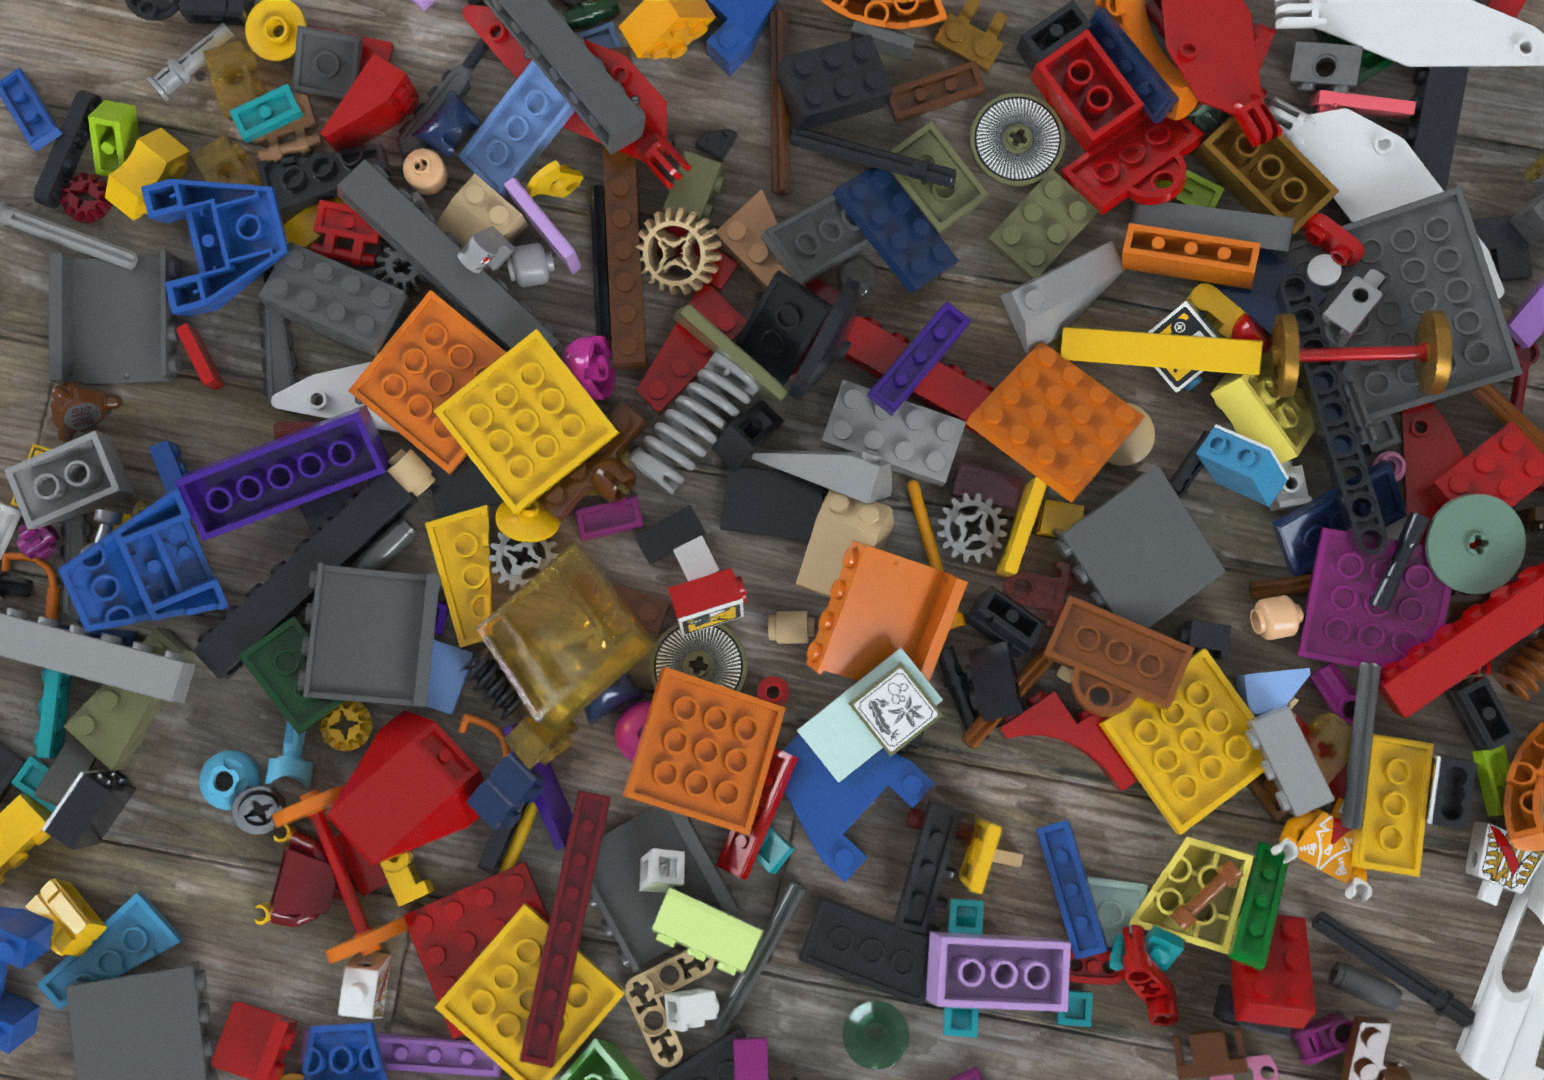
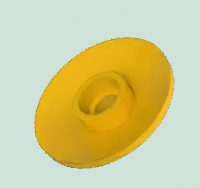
M262 0L251 10L247 17L245 34L250 48L265 60L283 61L295 55L297 26H307L305 16L301 9L290 0ZM284 28L283 34L278 37V30Z
M537 500L517 515L503 502L498 507L495 515L498 529L507 537L521 542H538L548 539L558 531L561 521Z

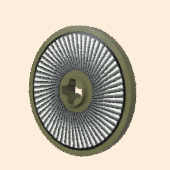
M1025 93L1004 94L988 102L975 117L970 132V149L979 169L993 181L1011 187H1024L1040 182L1051 170L1056 168L1065 147V132L1058 114L1042 99ZM1017 133L1023 136L1021 140L1023 143L1020 142L1018 146H1014L1012 144V137H1015Z
M677 623L661 635L653 648L650 658V676L655 689L662 667H668L741 692L747 676V658L743 645L738 637L723 624L682 636ZM698 659H703V664L708 668L706 671L701 670L699 675H695L694 669L689 666L691 663H696Z

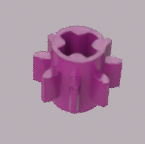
M26 524L18 528L21 534L16 543L28 558L34 559L38 557L41 559L43 557L47 560L59 551L55 545L60 540V536L51 524L33 530H28Z

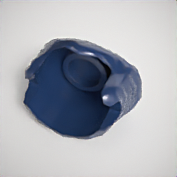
M450 90L437 111L433 113L432 117L420 129L415 130L412 136L421 139V141L426 142L429 146L450 158L461 141L474 129L478 128L479 118L460 99L456 92Z
M615 662L610 668L595 677L580 681L577 685V694L580 697V702L583 704V709L590 725H594L598 719L606 716L612 710L624 706L625 703L645 697V693L639 689V686L634 683L627 670L618 662Z

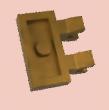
M967 0L958 17L949 13L948 19L943 23L933 44L966 63L976 60L979 70L988 74L1005 43L999 41L998 37L1006 26L1008 16L997 10L987 31L983 32L970 24L979 10L981 1Z

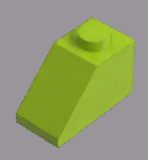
M104 100L88 116L95 173L109 177V174L118 169L130 156L139 137L135 105Z

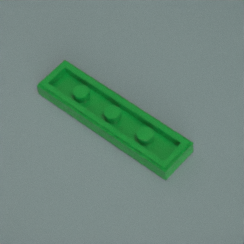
M1259 841L1255 847L1254 858L1228 957L1262 971L1268 957L1289 862L1283 863L1285 859L1283 851L1274 856L1271 853L1273 846Z

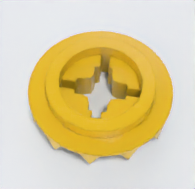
M346 701L321 719L319 730L322 733L324 742L335 750L352 751L361 747L369 739L373 722L369 710L362 703ZM346 715L348 721H358L357 725L348 728L347 736L344 730L333 728V725L342 722V716Z

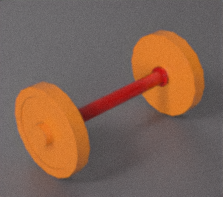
M346 784L320 793L319 789L306 793L299 797L300 802L271 815L275 828L291 824L306 817L308 819L312 818L355 927L356 933H354V937L324 951L329 964L361 952L362 957L381 949L380 943L409 929L405 916L373 928V925L369 926L325 816V812L333 806Z

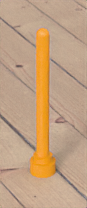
M910 480L906 486L929 566L944 571L918 481ZM957 609L950 630L966 625L964 614L959 612V609Z

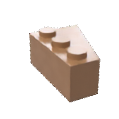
M761 189L717 230L715 235L717 240L721 241V247L765 291L778 270L787 276L789 275L760 237L765 230L778 224Z

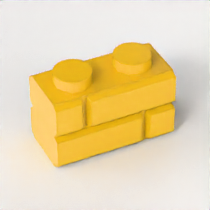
M56 878L50 879L40 890L41 893L35 895L26 905V909L54 921L50 949L60 956H82L93 944L92 942L97 940L107 929V926L71 882Z

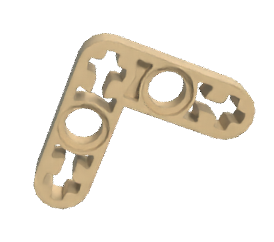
M687 949L634 974L625 985V996L654 1059L663 1067H672L679 1063L684 1047L677 1030L667 1028L665 1004L662 996H664V993H670L707 975L714 966V960L708 958L705 961V968L701 969L698 964L688 969L691 975L686 977L684 967L679 959L684 958L685 964L694 960L693 957L686 954ZM670 965L677 968L679 971L678 981L668 984L661 979L660 973L665 966ZM639 981L641 985L647 984L649 988L646 989L645 996L648 1002L654 998L657 1003L648 1004L640 1011L638 1006H642L644 1002L639 993L633 995L631 992L635 987L634 982ZM650 1011H658L663 1016L664 1022L661 1027L652 1029L646 1025L645 1015ZM666 1029H669L671 1032L665 1035L668 1045H675L677 1047L674 1050L673 1058H669L667 1054H660L663 1049L660 1037L656 1041L652 1039V1037L661 1035Z

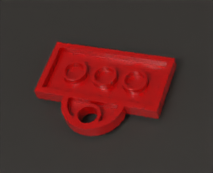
M1143 111L1062 169V175L1102 216L1128 197L1134 202L1143 205L1163 204L1175 198L1183 190L1187 179L1186 163L1183 157L1205 141L1204 133L1186 117L1180 120L1165 117L1162 122L1153 123ZM1162 180L1172 182V185L1167 188L1155 186Z

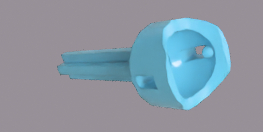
M288 721L286 722L283 756L268 759L265 784H271L274 780L287 776L299 781L304 788H311L314 762L305 761V758H301L305 732L299 736Z

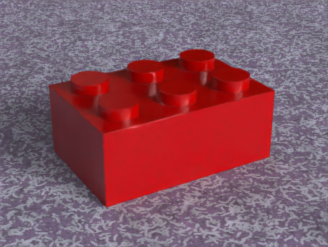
M1088 29L1037 63L1030 77V80L1048 104L1055 110L1060 120L1085 153L1138 116L1145 105Z
M1511 421L1432 483L1425 491L1441 508L1449 501L1468 494L1490 495L1501 499L1510 507H1513L1544 482V455Z
M1277 914L1266 965L1262 971L1230 958L1235 1021L1303 1029L1316 1013L1306 918Z

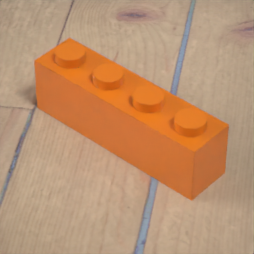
M1129 223L1122 251V269L1252 289L1261 243Z

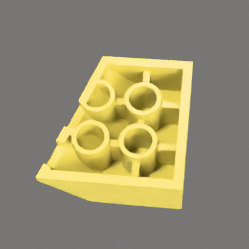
M1270 351L1262 354L1260 375L1226 373L1210 394L1214 398L1217 407L1225 413L1233 424L1236 433L1272 448L1282 464L1300 454L1316 429L1301 388L1296 387L1292 397H1277L1275 395L1269 360Z
M1186 836L1128 924L1140 925L1149 931L1155 925L1185 939V942L1228 954L1254 856ZM1228 860L1231 861L1241 871L1243 876L1233 887L1228 884L1194 916L1197 921L1184 931L1170 915L1180 904L1185 906L1218 875L1216 870L1221 865L1225 864Z

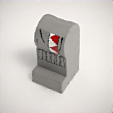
M494 226L475 233L471 237L470 242L459 251L457 256L459 261L474 273H480L486 265L495 271L502 266L516 248Z

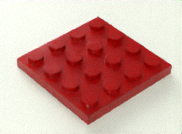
M526 861L402 915L406 918L409 926L408 931L438 1003L525 903L529 904L546 921H550ZM444 1017L452 1039L464 1035Z

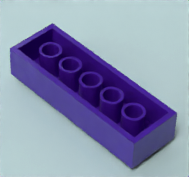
M363 405L189 471L174 482L202 540L205 541L386 473L391 465L387 462L390 457L367 405Z

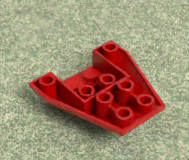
M404 710L379 730L327 814V817L367 861L374 866L464 830L472 825L480 816L467 804V801L484 780L480 769L435 721Z

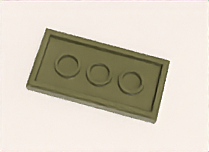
M691 305L680 308L672 318L710 351L723 355L745 372L759 387L760 390L758 392L768 401H782L786 396L788 389Z

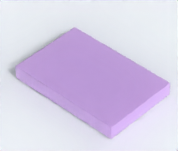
M512 177L504 186L515 206L572 275L581 269L582 265L574 248L516 178Z

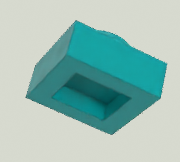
M770 826L756 860L769 873L776 874L795 848L774 827Z
M1069 989L1068 1012L1056 1011V1023L1058 1025L1091 1027L1093 993L1086 990Z

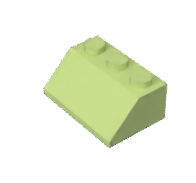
M669 888L652 927V932L657 934L655 940L672 948L675 943H678L688 948L686 951L687 955L702 962L708 957L718 962L717 969L732 976H735L736 971L740 973L745 971L763 932L752 925L672 888Z

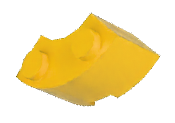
M162 128L138 138L128 159L118 169L109 174L105 198L133 221L144 214L148 215L141 187L169 179L182 178L188 169L186 161L190 150Z

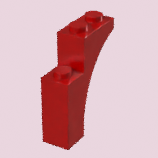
M1044 690L1035 693L1027 699L1029 705L1023 709L1024 713L1004 717L1001 720L1002 724L996 727L1005 739L1018 736L1041 735L1072 745L1100 767L1116 790L1123 791L1138 781L1099 725L1109 716L1094 715L1082 709L1076 714L1078 720L1075 721L1055 691L1045 693Z

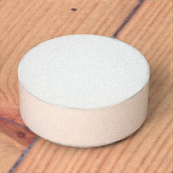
M1321 254L1310 261L1306 276L1309 281L1320 289H1327L1337 283L1341 275V265L1334 262L1331 255Z

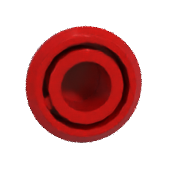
M1243 313L1234 323L1230 339L1263 341L1262 354L1270 351L1271 341L1252 315Z

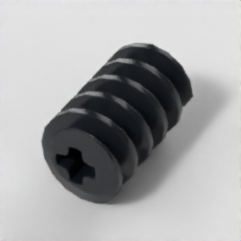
M487 647L477 653L459 672L467 669L468 673L464 678L465 683L474 679L477 680L473 688L474 692L482 689L486 690L481 699L483 702L492 698L495 700L490 709L492 712L503 708L504 711L499 718L503 721L527 700L524 697L528 692V687L525 685L516 688L519 677L513 676L507 679L511 669L508 666L498 669L502 659L495 657L489 660L493 649Z

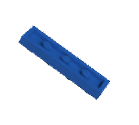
M1070 820L1037 828V834L1075 960L1109 951Z

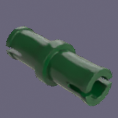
M585 0L580 2L579 7L562 14L566 19L567 25L573 30L584 25H588V27L594 26L595 21L616 13L619 14L621 11L617 0H595L590 3Z

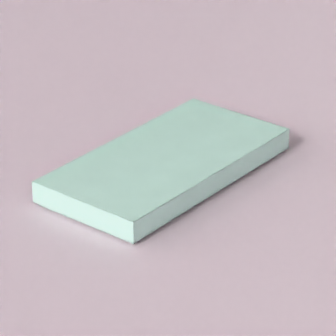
M901 647L797 729L838 783L883 748L850 707V701L900 662H902L935 705L943 700Z

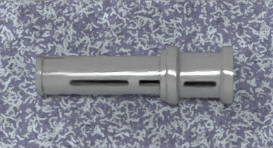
M222 22L214 31L194 45L177 60L175 58L169 59L164 69L154 77L148 76L146 80L166 102L169 100V95L182 84L187 85L192 79L190 76L237 39Z

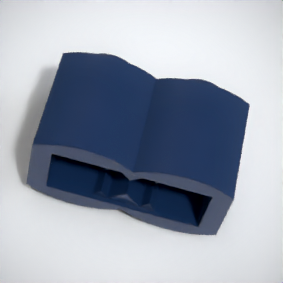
M509 752L497 764L489 777L473 792L467 804L494 830L510 829L520 819L521 814L519 812L524 804L533 803L543 792L541 786L546 779L519 753Z

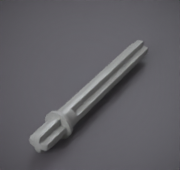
M0 202V226L7 225L129 270L136 267L139 256L134 251L13 208L9 202Z

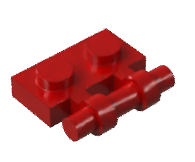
M319 200L313 231L316 234L325 235L324 244L313 242L310 250L334 261L350 262L351 266L362 268L363 265L375 267L377 255L365 253L366 244L379 246L381 236L348 205ZM338 238L354 241L352 250L337 247Z

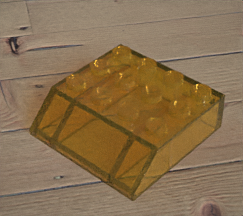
M575 542L476 627L481 638L534 719L555 733L657 646L610 580Z

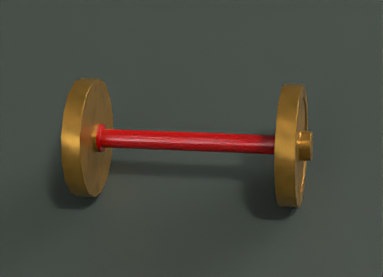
M1427 310L1423 313L1418 326L1416 346L1300 348L1296 317L1292 313L1278 314L1273 324L1269 360L1272 385L1277 397H1292L1294 395L1298 381L1299 362L1416 359L1417 379L1420 389L1424 394H1440L1444 392L1448 384L1452 361V335L1448 317L1442 310Z

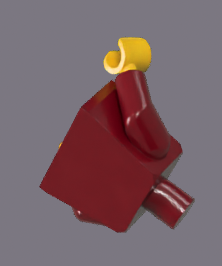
M288 824L284 826L287 829V835L284 838L278 835L273 836L276 842L290 843V845L284 846L271 901L255 906L257 909H263L266 913V917L254 919L258 925L271 921V923L297 928L316 920L320 914H327L332 898L344 900L321 842L301 831H297L293 824Z

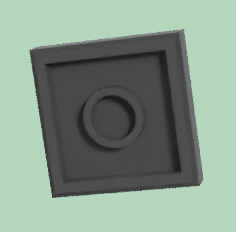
M298 25L292 91L343 99L361 72L364 37Z

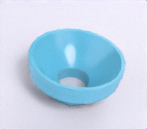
M227 750L212 756L204 764L199 776V787L205 800L212 806L223 810H232L236 794L239 795L247 786L255 787L261 784V773L255 760L248 754L237 750ZM222 771L229 772L233 777V785L227 791L220 790L216 785V777Z

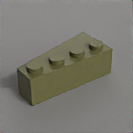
M155 628L142 642L154 646L153 653L164 655L165 650L185 654L186 662L193 652L170 629ZM103 684L64 727L110 771L127 770L135 749L138 745H141L153 717L159 713L163 706V700Z

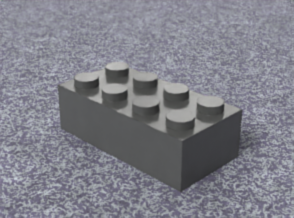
M289 242L290 252L277 262L258 295L270 312L372 357H376L404 323L412 308V304L405 292Z

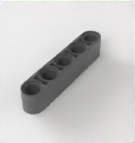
M1134 202L1130 223L1261 243L1260 248L1289 252L1295 219L1172 202L1159 205H1143Z

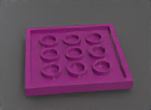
M1321 527L1296 655L1354 667H1360V664L1363 662L1375 663L1382 668L1391 662H1398L1407 656L1406 652L1414 645L1426 643L1433 638L1435 631L1445 625L1452 589L1444 585L1432 572L1426 558L1425 545L1419 544L1414 549L1400 580L1399 589L1389 611L1370 604L1369 601L1380 577L1385 573L1398 540L1388 538L1387 547L1382 552L1372 557L1364 558L1358 556L1353 551L1347 531ZM1363 534L1362 543L1366 548L1372 550L1377 546V539L1375 536Z

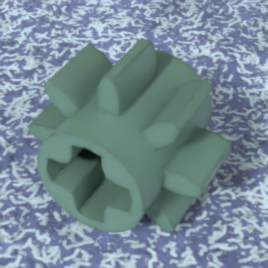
M1198 102L1196 108L1186 118L1205 132L1206 129H1211L1219 123L1222 111Z

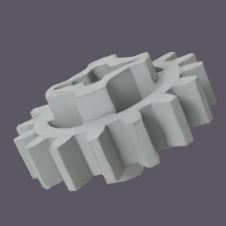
M964 493L960 503L955 498L950 499L952 508H941V511L946 515L945 519L936 520V523L943 525V530L937 532L936 536L945 537L946 539L941 545L942 549L951 547L950 556L955 558L961 553L962 562L966 563L970 556H973L976 563L981 562V554L983 553L988 558L993 557L991 548H1002L1000 542L997 541L998 537L1007 536L1006 532L1000 530V526L1006 524L1007 519H998L997 516L1002 511V508L992 509L990 507L993 502L992 498H988L984 503L981 502L980 493H976L973 500H970L968 494ZM966 506L977 507L970 515L958 512V510ZM988 515L992 521V533L987 531L985 520ZM977 519L975 527L979 530L978 533H970L967 537V528L964 526L965 522H973ZM951 522L955 524L957 528L958 536L956 537L955 541L953 540L950 532ZM978 540L985 544L978 549H965L972 541Z
M500 532L497 534L501 542L500 544L491 543L490 547L496 550V555L489 556L488 560L496 562L497 566L493 567L491 572L493 574H502L498 580L500 584L503 585L510 581L509 590L515 592L518 586L521 585L522 592L528 593L530 585H533L539 591L541 590L540 581L552 582L548 573L550 571L558 572L559 569L553 565V561L561 559V555L552 552L558 546L556 541L548 542V539L539 541L545 550L546 559L540 557L537 551L538 542H521L512 547L509 544L514 539ZM528 550V555L538 561L537 563L531 561L530 563L524 562L521 566L522 561L517 559L518 557L512 553L525 554ZM504 556L509 558L511 562V574L505 567ZM535 569L541 570L536 576L524 579L528 572Z

